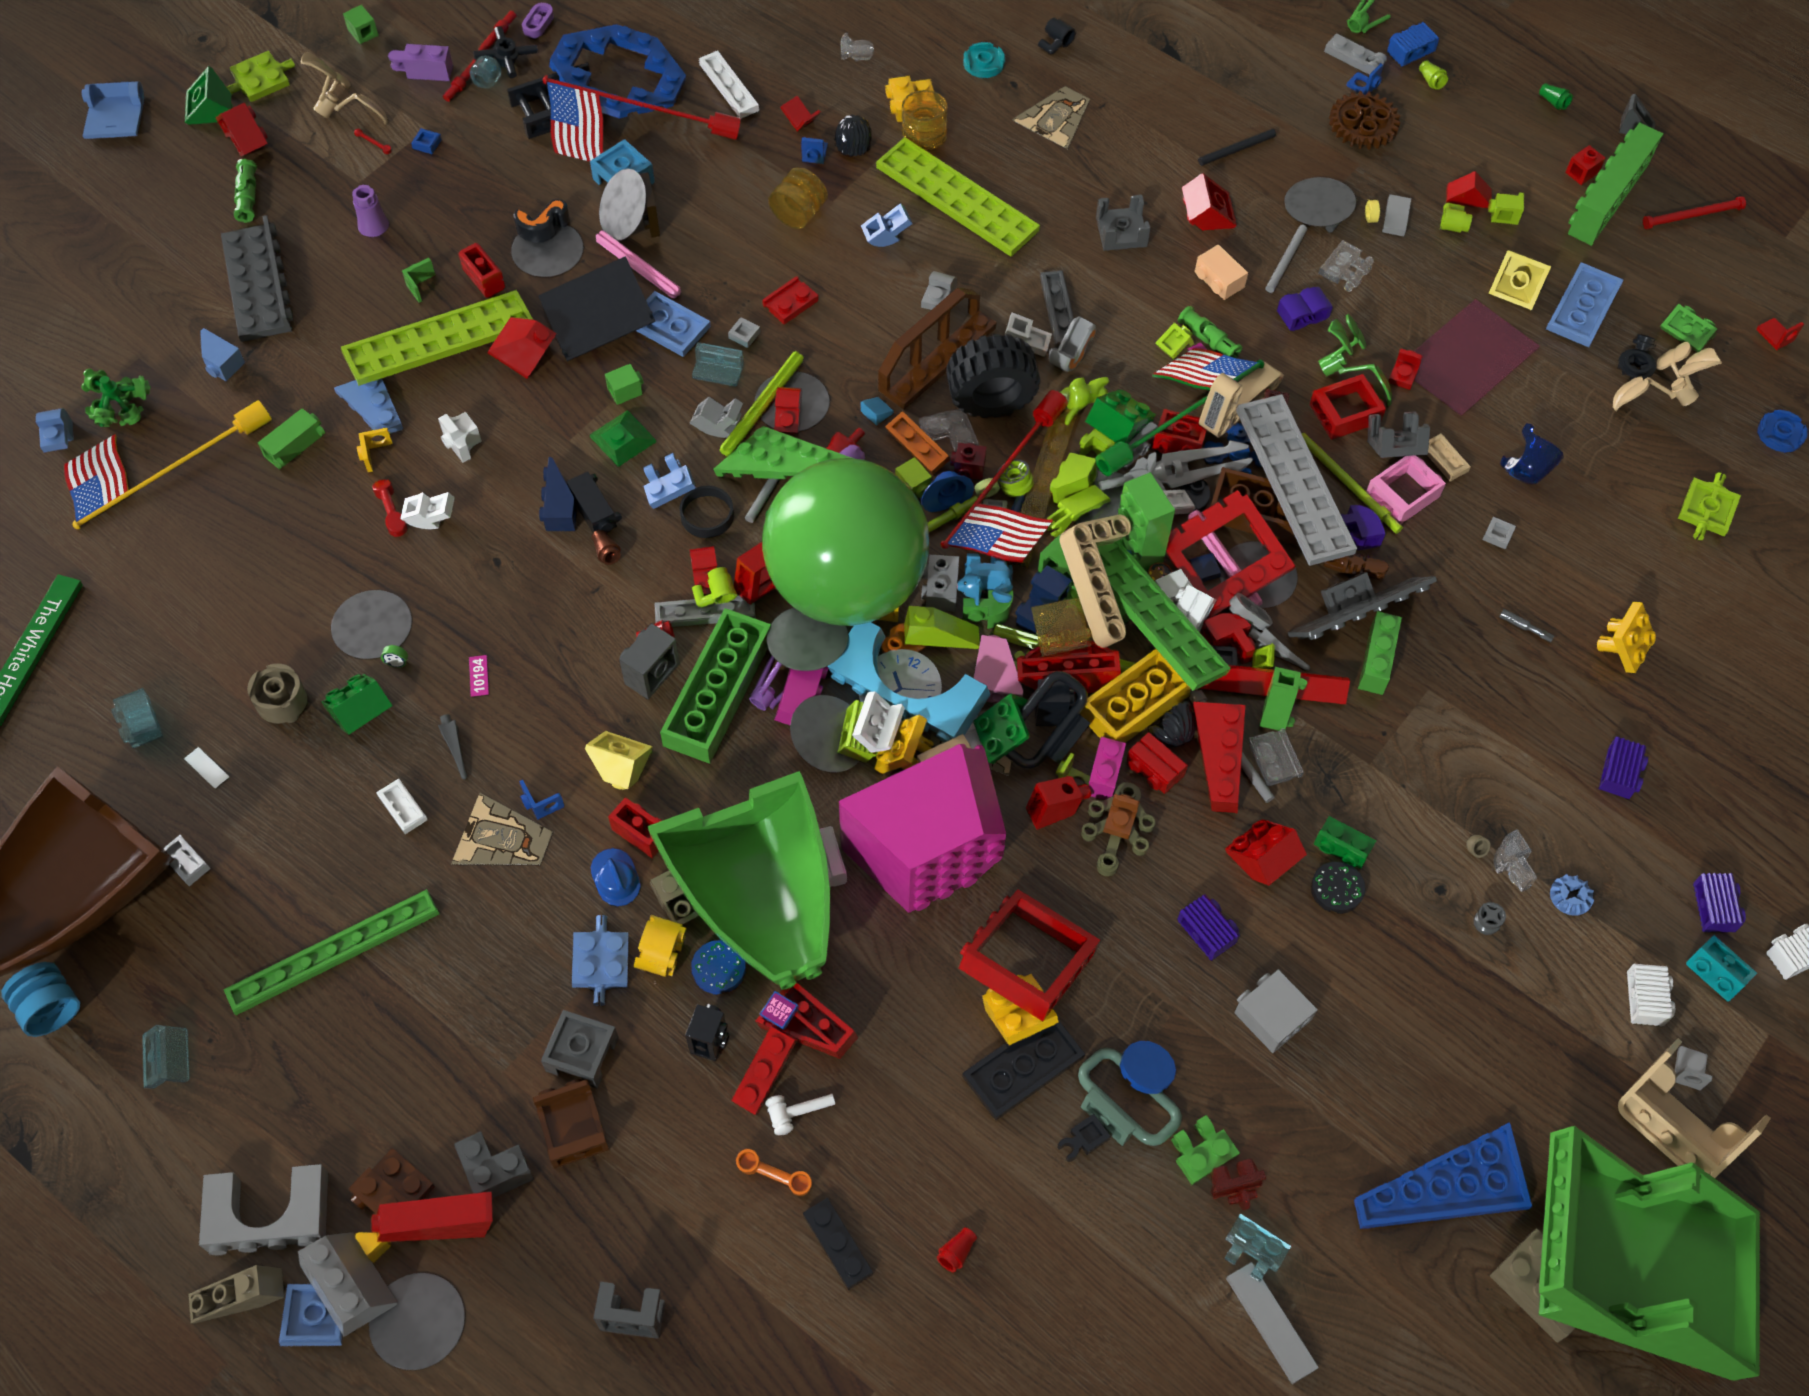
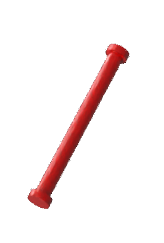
M1739 196L1735 200L1655 217L1650 215L1644 216L1642 221L1643 227L1647 230L1655 225L1731 209L1742 210L1746 207V199L1743 196Z

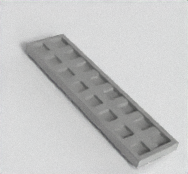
M1283 395L1238 405L1236 412L1308 565L1311 566L1355 554L1357 547Z

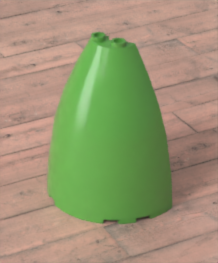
M800 771L751 788L748 801L703 817L700 809L696 808L648 826L649 833L667 868L694 910L712 931L745 962L779 985L782 990L794 986L796 981L805 977L807 980H810L822 974L821 967L826 963L830 926V885L826 852L815 811Z

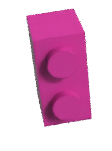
M1105 737L1100 738L1088 784L1091 797L1106 800L1113 796L1126 743Z

